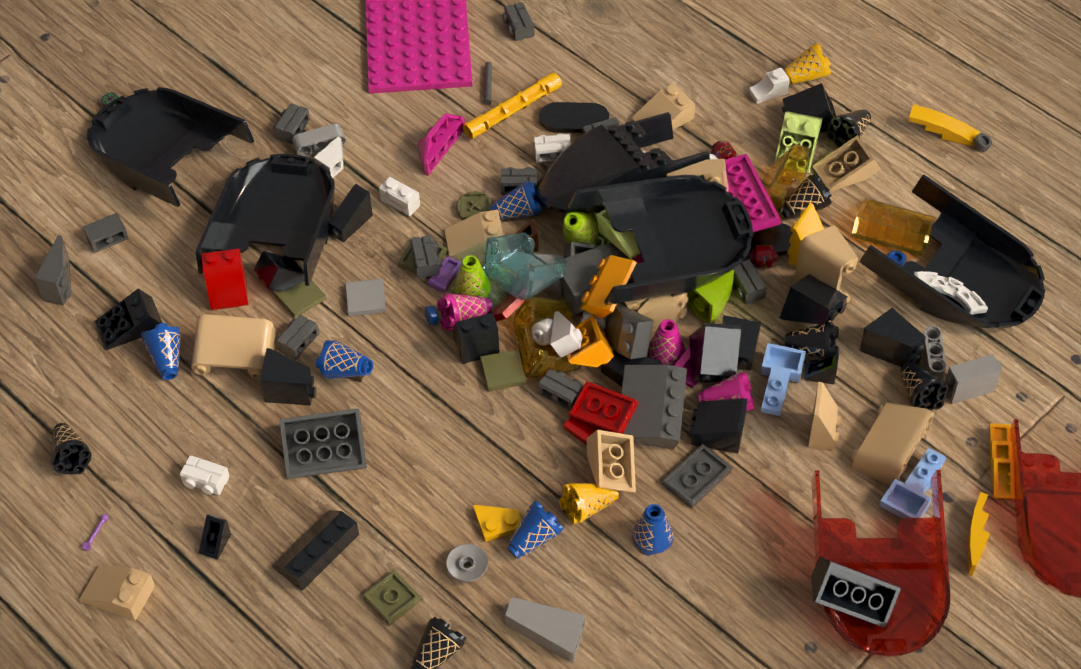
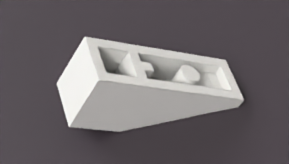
M556 311L554 313L550 344L562 358L581 348L582 334L559 311Z

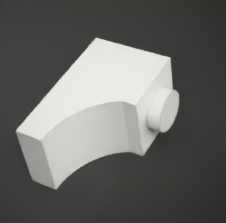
M782 68L767 72L759 83L749 88V94L756 104L788 94L790 79Z

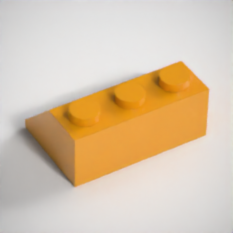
M613 255L605 259L602 258L597 267L599 269L597 275H594L589 283L591 285L589 291H586L581 299L583 302L581 309L599 319L612 313L616 304L605 305L604 301L612 287L627 284L637 262Z
M593 315L575 326V329H579L582 334L580 349L567 355L570 364L599 367L600 365L607 364L614 357L606 333Z

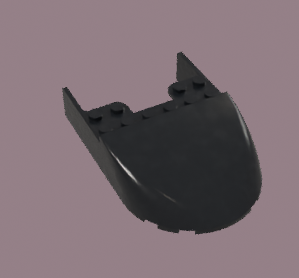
M158 87L156 90L151 91L148 88L136 90L133 95L126 98L123 95L113 100L95 115L91 121V128L87 130L90 148L118 179L134 191L138 188L176 207H179L181 204L170 184L177 177L176 171L171 169V167L192 149L209 151L227 135L235 136L251 144L254 142L246 120L176 90Z
M669 112L638 121H628L624 125L611 126L608 129L601 124L576 139L553 161L536 186V196L543 206L549 209L553 207L559 208V212L571 213L574 210H584V213L601 211L605 210L602 205L569 209L568 204L576 190L667 177V174L709 160L710 155L705 151L672 160L660 148H654L645 153L640 149L674 138L671 114Z
M295 154L270 155V158L262 160L256 158L246 162L245 167L237 168L227 179L195 251L198 273L203 274L202 253L239 248L240 252L243 253L248 249L250 243L285 246L283 254L287 259L304 261L305 286H309L324 244H327L330 233L328 222L333 214L335 183L334 178L330 175V171L323 164L318 165L314 163V159Z
M923 174L913 188L912 193L940 212V216L929 230L931 238L941 245L925 268L914 261H908L902 267L870 245L859 262L920 304V310L940 319L960 325L981 328H1007L1017 326L1029 320L1038 311L1045 296L1044 273L1041 265H1038L1033 258V252L1018 238ZM914 272H935L939 276L952 277L964 283V287L971 292L974 291L988 307L986 313L970 314L960 303L948 295L935 290L915 276Z
M677 175L579 189L575 191L568 204V208L576 209L602 205L615 231H632L643 263L635 265L631 273L633 283L612 287L604 301L605 305L670 294L672 297L685 294L719 279L736 268L748 255L753 237L752 223L741 201L736 196L733 197L726 191V187L715 181L709 182L696 175Z

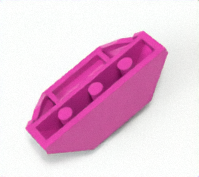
M444 113L433 127L429 128L425 137L421 138L418 142L419 157L425 175L428 176L463 133V124H465L463 116Z

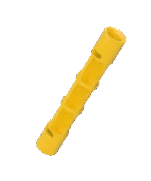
M551 72L524 91H519L515 96L503 103L497 104L495 108L485 114H480L463 124L466 136L473 140L490 130V127L502 120L508 119L510 115L522 108H527L529 104L559 89L562 86L560 77L555 72Z

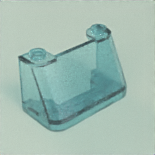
M525 232L487 238L484 258V271L486 275L521 301L532 298L562 278L567 271L568 262L562 258H556L553 260V263L549 264L533 254L534 240Z

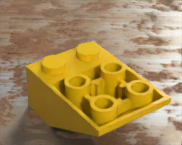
M812 203L809 204L807 209L802 210L798 222L795 221L791 227V232L793 233L789 240L791 246L787 255H789L788 263L793 266H797L802 239L809 234L824 229Z

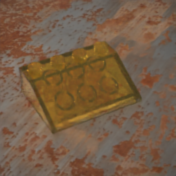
M865 198L856 216L851 237L860 242H871L878 247L886 246L894 251H904L915 257H924L931 237V227L937 217Z

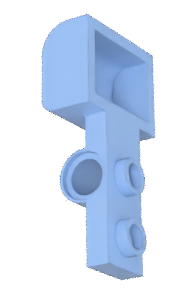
M767 343L761 375L769 376L761 412L776 416L781 415L788 382L799 383L806 351Z
M928 448L905 483L897 479L893 481L880 500L879 506L917 526L928 510L932 499L924 495V493L931 487L935 476L945 463L947 457Z

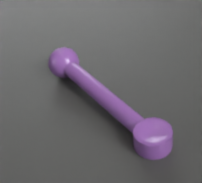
M107 514L101 515V521L87 542L83 543L82 548L84 551L91 549L90 544L104 522L109 519Z

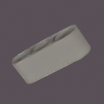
M331 124L299 133L292 138V143L297 155L306 157L322 151L338 136L341 138L343 146L346 138L339 124Z
M928 326L923 333L926 336L925 347L922 350L925 370L943 380L947 364L942 333L939 328Z

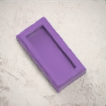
M447 256L442 262V267H439L440 274L432 276L428 281V286L444 293L457 276L461 262Z

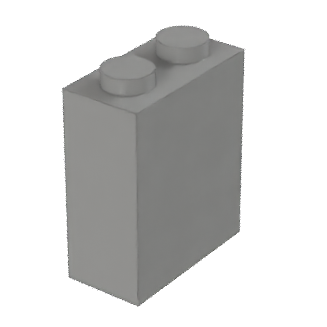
M991 354L950 366L945 384L948 386L947 397L951 404L995 392L1002 371L1000 362Z

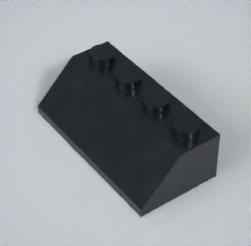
M329 510L272 567L303 591L359 535L357 522L343 511Z
M819 556L811 575L814 602L886 628L900 593V587Z

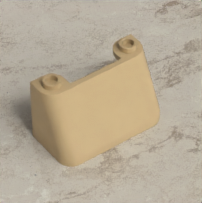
M835 225L809 234L802 239L795 273L796 283L810 274L843 293L840 289L842 275L852 273L855 270L858 257ZM843 293L848 296L845 304L848 305L850 302V296L848 293Z
M200 315L196 324L192 372L198 375H205L210 372L211 366L248 369V373L252 378L260 380L266 348L276 350L277 346L273 323L267 319Z
M886 403L885 406L881 405L874 425L859 449L856 448L851 456V459L854 460L852 468L891 486L895 479L900 481V475L905 471L907 463L921 439L926 437L930 430L934 412L926 408Z

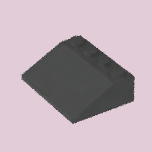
M613 243L553 263L573 316L585 311L581 309L583 304L581 299L584 293L589 291L591 287L589 283L592 277L597 275L599 271L597 267L602 258L605 259L613 255L630 259ZM631 275L627 284L633 283Z
M672 365L624 366L621 394L636 399L639 404L623 434L633 435V440L637 443L674 450L680 441L687 368Z
M359 408L279 419L287 479L367 468Z

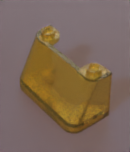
M794 145L769 167L762 180V184L781 219V223L783 221L784 198L787 194V188L783 184L791 186L794 181L800 180L799 182L802 183L806 178L810 148L802 145Z
M527 296L516 312L513 319V327L526 377L545 376L549 369L559 370L564 373L576 371L582 367V365L570 364L567 355L561 358L551 344L546 346L537 344L532 336L531 330L533 325L547 318L554 320V313L556 311H559L570 321L572 311L570 310L569 302Z

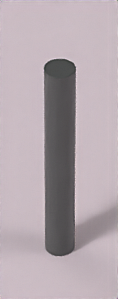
M486 62L485 104L490 105L492 99V63Z

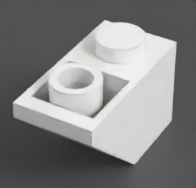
M339 136L314 157L315 163L318 165L323 164L330 171L332 178L344 169L343 147Z

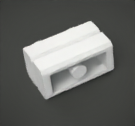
M570 134L534 137L536 163L553 162L571 144Z
M389 177L379 188L381 201L408 216H411L420 206L419 192L392 177Z
M189 456L186 465H184L180 472L183 484L190 489L196 487L205 494L212 495L214 493L220 495L229 479V472L227 467Z

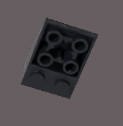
M136 289L95 320L105 349L109 350L142 338V332L155 329V326L161 324L162 320L153 298L142 290Z

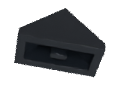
M836 351L807 362L804 379L834 384L839 353Z
M210 514L206 515L199 554L219 559L231 536L227 520Z

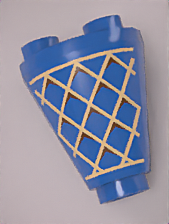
M525 181L494 202V205L490 206L491 211L498 210L500 220L538 216L542 212V205L538 199H535L536 190L533 182Z
M166 323L157 324L155 329L141 333L142 341L162 379H174L178 376L177 372L179 371L180 329L179 327L167 326Z
M326 340L320 357L316 359V368H319L321 375L327 379L365 376L372 372L373 361L338 341Z
M536 500L527 509L511 537L509 545L506 547L517 559L559 535L564 529L557 522V518L549 511L546 513L543 510V506Z
M657 504L649 505L633 528L632 538L634 544L648 556L664 552L673 543L672 527L664 510Z

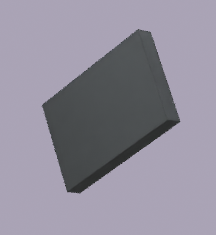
M702 444L662 480V485L690 508H693L732 472L733 467Z

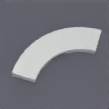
M914 272L915 276L935 290L956 300L970 314L986 313L988 307L974 291L971 292L964 287V283L952 277L939 276L935 272Z

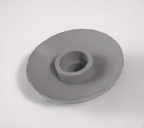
M460 545L449 553L446 562L447 570L458 581L472 582L485 574L488 568V558L486 553L476 545Z

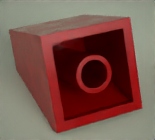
M240 248L202 253L203 272L211 311L248 306L247 280Z

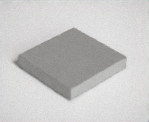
M383 279L346 282L349 316L386 312Z

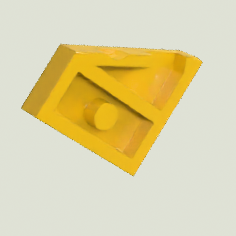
M482 505L473 506L485 542L514 534L522 520L518 509Z

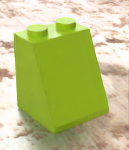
M734 270L705 286L688 292L687 307L704 323L715 324L732 294Z

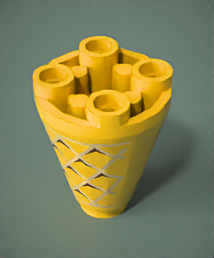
M816 43L807 48L784 69V72L790 79L789 84H797L829 76L831 74L829 68L831 63L827 56L824 57L822 55V48L819 43Z
M568 483L563 485V498H560L559 503L561 509L566 511L569 521L573 525L585 521L618 500L619 492L597 488L596 483Z

